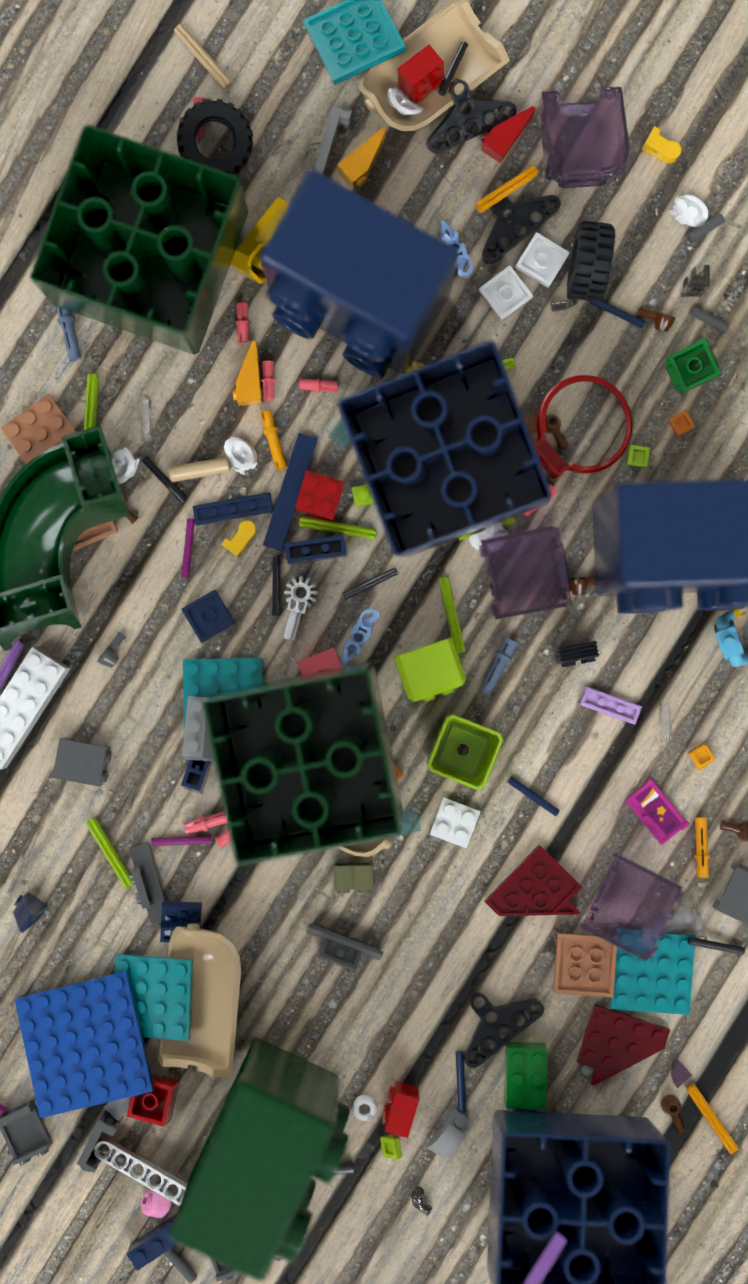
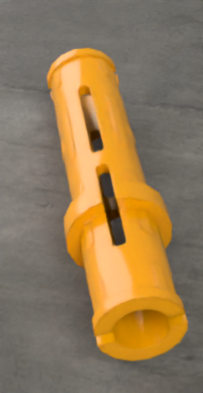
M272 410L259 413L264 427L263 433L268 440L275 470L288 468L279 440V429L275 425Z
M694 817L696 839L694 859H696L697 877L705 878L709 877L708 859H710L708 854L707 817ZM701 828H702V845H701Z

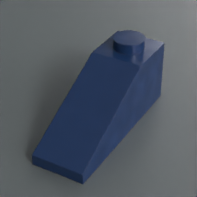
M189 760L181 783L183 789L203 794L212 761Z
M29 892L24 896L20 895L14 903L17 907L13 914L19 931L24 933L38 922L48 907L46 903Z

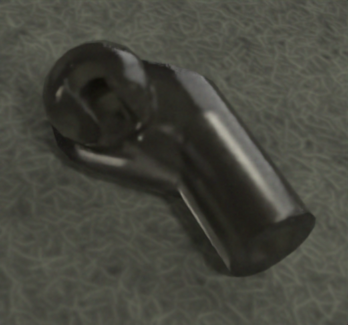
M567 295V300L551 302L552 312L567 310L577 305L579 299H572Z
M416 1186L414 1191L411 1192L412 1204L416 1209L428 1216L433 1207L424 1202V1189Z

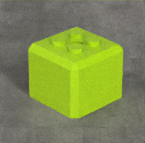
M452 638L393 657L406 696L414 702L422 699L423 702L433 700L435 695L442 693L443 696L454 692V688L463 686L466 680Z
M450 713L445 715L426 763L431 772L475 790H480L486 785L503 738L497 731ZM460 744L467 745V754L459 755L457 747Z

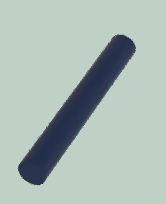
M603 300L589 302L641 329L646 322Z
M511 776L508 779V784L554 816L558 815L560 811L558 808Z
M456 1051L458 1111L466 1112L463 1051Z

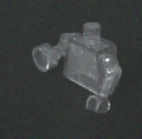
M690 906L663 910L653 914L643 928L645 931L639 941L640 949L660 946L659 937L655 936L654 932L657 935L694 928L693 934L695 938L704 937L707 940L701 913L698 910H690Z

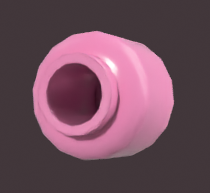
M150 1189L141 1199V1208L146 1216L162 1218L169 1212L171 1201Z

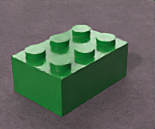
M509 1042L505 1045L504 1103L506 1109L546 1110L548 1049L545 1043Z

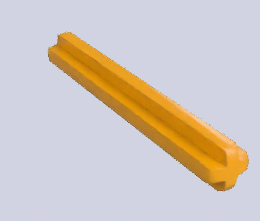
M534 165L530 166L476 202L475 209L479 213L484 212L537 177L539 170Z
M695 1084L689 1085L686 1091L730 1154L736 1152L738 1146Z

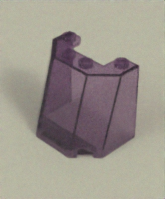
M607 87L601 92L599 101L567 102L560 104V93L553 90L542 92L540 116L545 178L549 181L553 179L558 183L559 187L564 189L602 186L613 175L619 176L623 174L630 144L622 87Z
M550 526L481 540L482 545L479 546L480 555L489 561L487 573L492 578L493 583L490 585L492 596H495V600H493V604H490L491 615L495 616V620L572 606L571 587L568 582L570 576L563 543H561L557 527Z
M615 852L613 855L615 858L586 918L580 923L579 927L647 961L648 958L653 959L658 949L655 947L658 938L663 939L668 929L664 925L667 919L672 920L676 909L673 907L676 902H681L685 892L681 891L682 885L619 852Z

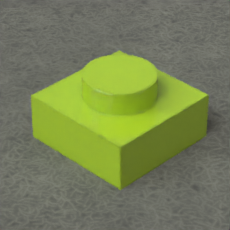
M630 445L627 466L647 468L650 448Z
M367 484L351 488L356 508L375 504Z
M391 1135L380 1137L383 1157L391 1159L403 1157L400 1137Z

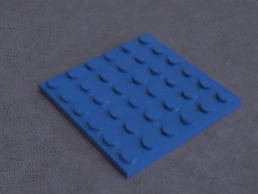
M128 970L14 999L40 1118L155 1090Z

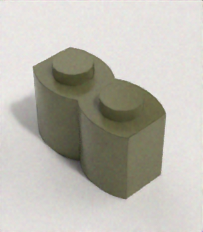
M374 863L334 864V890H338V893H350V890L353 889L358 890V893H369L371 889H374Z

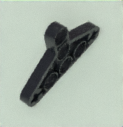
M454 79L449 86L454 107L428 137L426 146L434 154L442 153L493 129L500 123L515 116L517 107L507 100L473 99L468 84L462 79ZM458 83H462L464 90L461 94L456 95L454 88ZM466 102L469 103V112L466 114H462V104ZM506 106L511 108V110L508 111V115L502 113L506 110ZM492 113L494 116L493 122L486 124V115ZM470 122H475V131L469 133L467 131V125ZM457 130L458 138L455 141H450V132ZM435 139L437 141H442L438 143V148L432 146L434 144Z
M547 195L512 203L506 196L502 199L501 203L491 206L490 208L498 218L483 248V261L486 264H494L559 211L561 206L560 199L556 195ZM548 201L550 203L555 202L554 208L550 207L545 214L544 209L547 208ZM511 210L514 213V217L506 219L503 216V212ZM533 213H539L542 216V220L534 222L531 219ZM524 225L527 232L520 235L516 232V227ZM508 237L511 240V245L504 247L501 245L500 240ZM497 243L498 250L495 252L494 258H492L491 256L488 258L487 251H494L496 249V245L493 244Z
M481 992L474 993L471 996L470 1004L479 1016L480 1021L464 1053L466 1065L470 1068L480 1066L539 1019L544 1013L541 1001L534 998L494 1006L485 994ZM477 997H482L485 1000L482 1007L474 1005V1000ZM531 1005H539V1011L537 1013L535 1011L529 1013L532 1010ZM526 1009V1012L529 1013V1016L531 1018L528 1019L526 1014L522 1012V1010ZM493 1012L497 1015V1020L490 1023L486 1020V1016ZM523 1016L525 1018L524 1024L521 1026L515 1025V1017ZM502 1028L508 1029V1037H499V1030ZM490 1040L494 1043V1047L487 1051L483 1048V1043ZM477 1046L480 1047V1050L484 1054V1056H482L481 1053H479L478 1049H476ZM477 1053H479V1054L476 1056L477 1061H475V1062H474L473 1060L469 1061V1059H470L469 1055H470V1054H472V1055L474 1056V1055H476Z

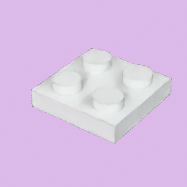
M536 232L515 268L549 288L570 252Z
M510 265L478 289V292L501 322L534 297Z
M443 797L429 834L467 849L481 811Z

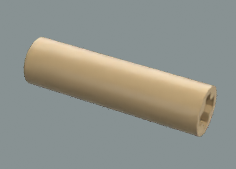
M221 457L168 467L171 482L228 473L230 472L228 458Z

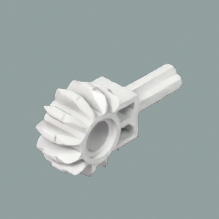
M303 576L299 577V583L295 578H292V582L295 585L292 586L287 583L286 586L291 588V591L284 592L286 595H291V597L286 599L289 602L287 610H290L283 636L290 641L295 640L301 615L306 614L307 607H311L308 600L316 602V599L311 597V595H318V591H311L317 585L314 583L308 586L311 581L310 578H307L305 583H303ZM300 587H304L307 591L304 598H298L296 595V591Z

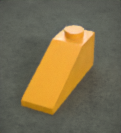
M384 127L338 164V172L352 189L356 186H362L367 181V177L386 138V129Z
M256 341L251 342L235 382L236 388H233V399L237 400L239 406L262 404Z

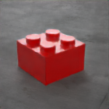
M430 44L397 68L399 88L414 103L423 101L429 92L440 88L444 80V61Z
M306 471L295 510L334 522L345 485L344 481Z
M152 1074L155 1090L132 1096L126 1117L165 1127L172 1120L180 1081Z
M395 1080L394 1087L390 1086L387 1096L389 1098L388 1106L385 1105L383 1108L382 1124L385 1125V1132L408 1138L419 1103V1090L416 1086Z

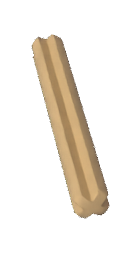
M182 24L175 27L174 32L221 87L227 89L231 85V79Z

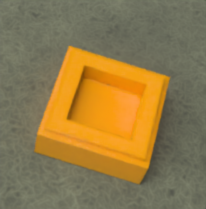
M704 742L687 753L698 770L716 760Z

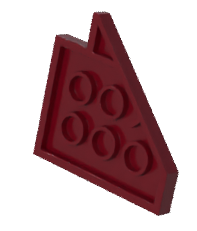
M538 844L484 902L498 916L579 915L581 912L569 900L582 886Z
M594 1004L576 1061L579 1064L594 1068L590 1084L594 1086L665 1049L670 1029Z

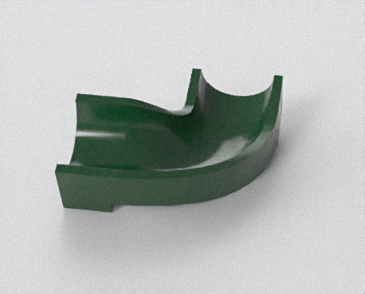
M101 425L61 437L62 444L45 450L24 465L11 479L0 497V646L4 651L12 649V642L18 636L38 627L56 624L67 625L74 630L82 627L70 585V561L74 545L78 537L86 529L130 516Z

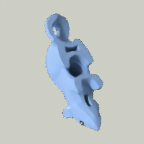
M441 220V241L459 251L456 269H458L457 274L459 278H468L473 271V263L469 258L470 255H467L464 243L459 242L458 232L453 231L444 220ZM469 262L470 267L467 272H464L465 267Z
M369 608L364 610L360 615V619L357 620V623L352 628L351 636L347 640L342 653V666L347 665L360 653L364 642L368 641L373 629L372 623L377 621L380 616L376 609ZM366 613H372V614H373V615H372L371 617H369V618H364V619H362L363 616H364Z

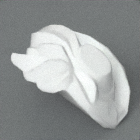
M396 87L393 89L389 88L387 93L388 102L399 113L415 115L424 110L423 107L408 99V96L403 91L398 90Z
M677 195L674 199L673 210H668L673 219L681 225L687 224L691 227H700L708 219L706 205L693 195Z
M230 437L225 441V454L230 461V466L236 472L245 475V470L254 469L258 465L256 450L246 440L240 437Z
M124 447V449L118 450L111 456L119 484L124 483L130 477H134L139 463V458L135 459L132 451Z
M504 522L491 525L471 535L469 538L471 545L476 550L483 552L498 549L508 537V531L501 526Z

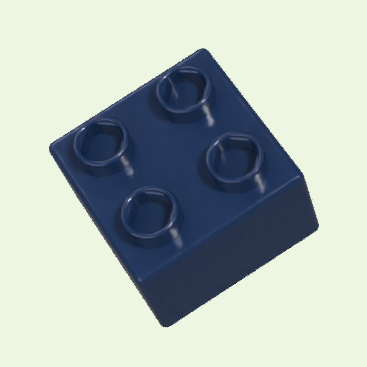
M309 169L261 253L260 260L268 285L266 296L276 305L272 313V317L276 322L292 333L309 340L315 337L319 329L327 332L347 344L342 353L345 360L359 370L381 379L385 376L389 367L404 374L411 362L414 361L450 296L459 251L315 170Z
M494 341L484 342L343 398L338 403L346 429L395 556L410 557L547 505L550 502L551 490Z
M748 479L619 484L592 503L596 593L599 596H616L617 612L619 614L664 612L665 610L682 609L684 606L683 593H697V608L699 611L733 610L748 607Z
M497 1110L494 1112L487 1270L491 1284H524L556 1233L564 1236L566 1243L540 1284H666L670 1143L649 1118Z

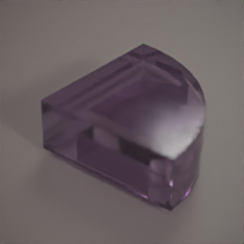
M677 1059L672 1066L671 1077L675 1086L679 1088L692 1074Z

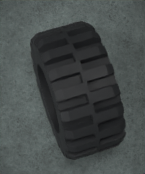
M210 98L205 99V102L202 103L197 102L191 109L188 108L185 111V115L180 119L177 129L179 155L182 158L236 176L246 166L251 155L253 133L249 126L250 123L243 116V112L240 109L237 110L234 104L230 102L228 104L223 102V99L211 101ZM219 122L230 129L234 144L231 152L226 157L212 160L202 155L196 144V135L200 127L205 123Z
M587 220L579 223L568 271L567 295L570 298L593 302L603 299L614 255L616 233L615 227L612 224Z

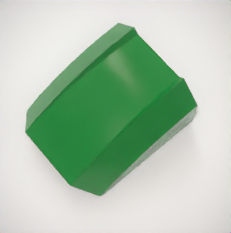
M706 338L666 358L665 368L674 388L682 393L723 375L711 345Z

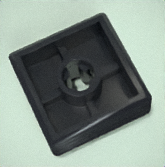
M592 641L556 648L554 650L556 652L555 656H557L555 658L557 660L556 663L561 664L562 667L576 665L578 660H581V664L596 661L595 657L600 655L596 645L598 642Z

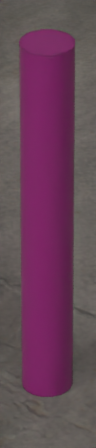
M187 518L181 573V577L189 578L195 524V519Z
M211 836L151 839L152 846L211 844Z

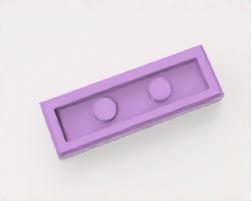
M585 686L579 705L636 725L642 708L640 705Z

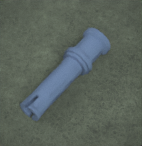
M56 307L59 316L57 321L62 326L69 361L81 360L73 324L75 316H72V312Z
M505 636L502 638L504 641L499 650L495 652L496 658L479 689L488 695H491L506 663L512 660L511 655L514 649L519 646V643Z

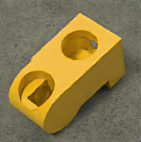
M654 126L642 150L667 164L674 163L681 153L680 144L660 136L661 129Z
M251 521L241 522L238 532L232 540L229 541L225 538L221 545L239 557L256 535V526Z

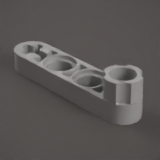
M333 105L314 170L325 176L339 126L346 128L350 126L353 110Z

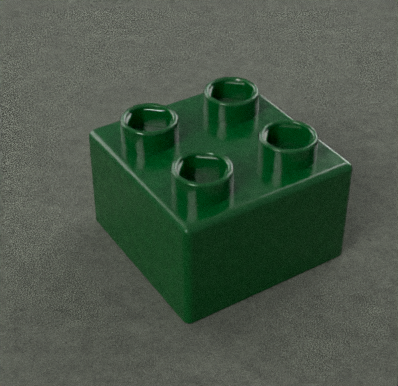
M85 125L81 130L34 262L30 279L56 307L190 354H198L248 216V208L240 179L234 175L106 130Z
M367 662L224 690L204 701L203 709L236 864L246 865L395 837L401 833L404 811L375 666L372 663Z
M255 1037L191 1172L169 1234V1239L257 1281L266 1279L276 1256L288 1262H293L303 1246L312 1222L313 1214L307 1210L316 1187V1181L312 1178L314 1177L327 1184L330 1183L341 1164L349 1141V1135L343 1131L350 1115V1108L338 1102V1075Z

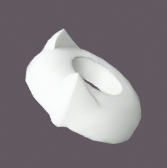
M360 1095L354 1100L352 1105L353 1114L361 1121H372L378 1110L375 1099L369 1095ZM362 1104L369 1105L370 1112L362 1114L359 1111V1106Z

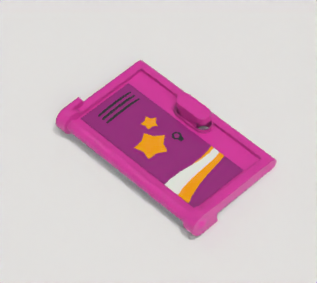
M650 778L644 783V786L628 797L625 802L662 845L681 829L684 830L688 827L689 822L682 817L659 789L653 778Z

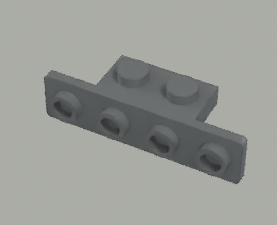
M149 843L131 847L129 850L135 868L131 870L130 879L132 885H136L137 893L135 895L137 903L141 904L142 909L147 908L151 924L161 922L162 902H166Z
M317 923L309 924L307 928V933L324 939L318 958L355 972L361 954L380 960L384 952L380 951L379 947L364 945L357 938H346L339 931H328L324 929V926Z

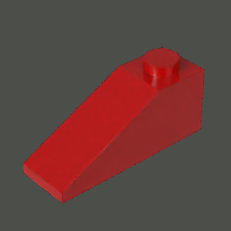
M532 106L495 126L490 133L487 131L481 140L483 143L481 151L501 164L533 118L536 108Z

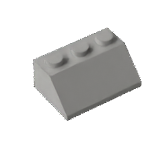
M188 696L182 757L184 759L214 762L203 709L204 701L209 698Z

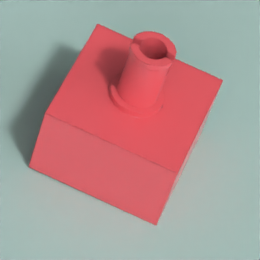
M335 647L297 662L302 675L342 668Z

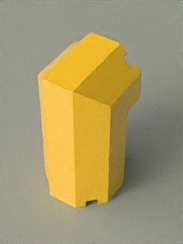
M279 197L276 198L236 249L230 264L239 274L259 284L267 282L260 256L289 205V202Z

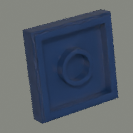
M216 589L181 609L201 643L235 624L234 619Z

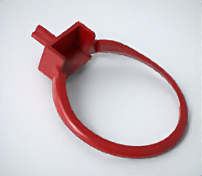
M578 375L557 383L545 395L537 413V440L533 445L542 469H545L554 479L565 471L590 474L600 472L612 466L624 454L631 439L633 422L629 405L625 397L614 385L596 376ZM577 382H593L608 389L620 402L627 422L625 438L619 450L609 460L594 466H582L574 463L570 466L566 464L546 441V437L543 434L547 432L546 413L552 398L564 387Z

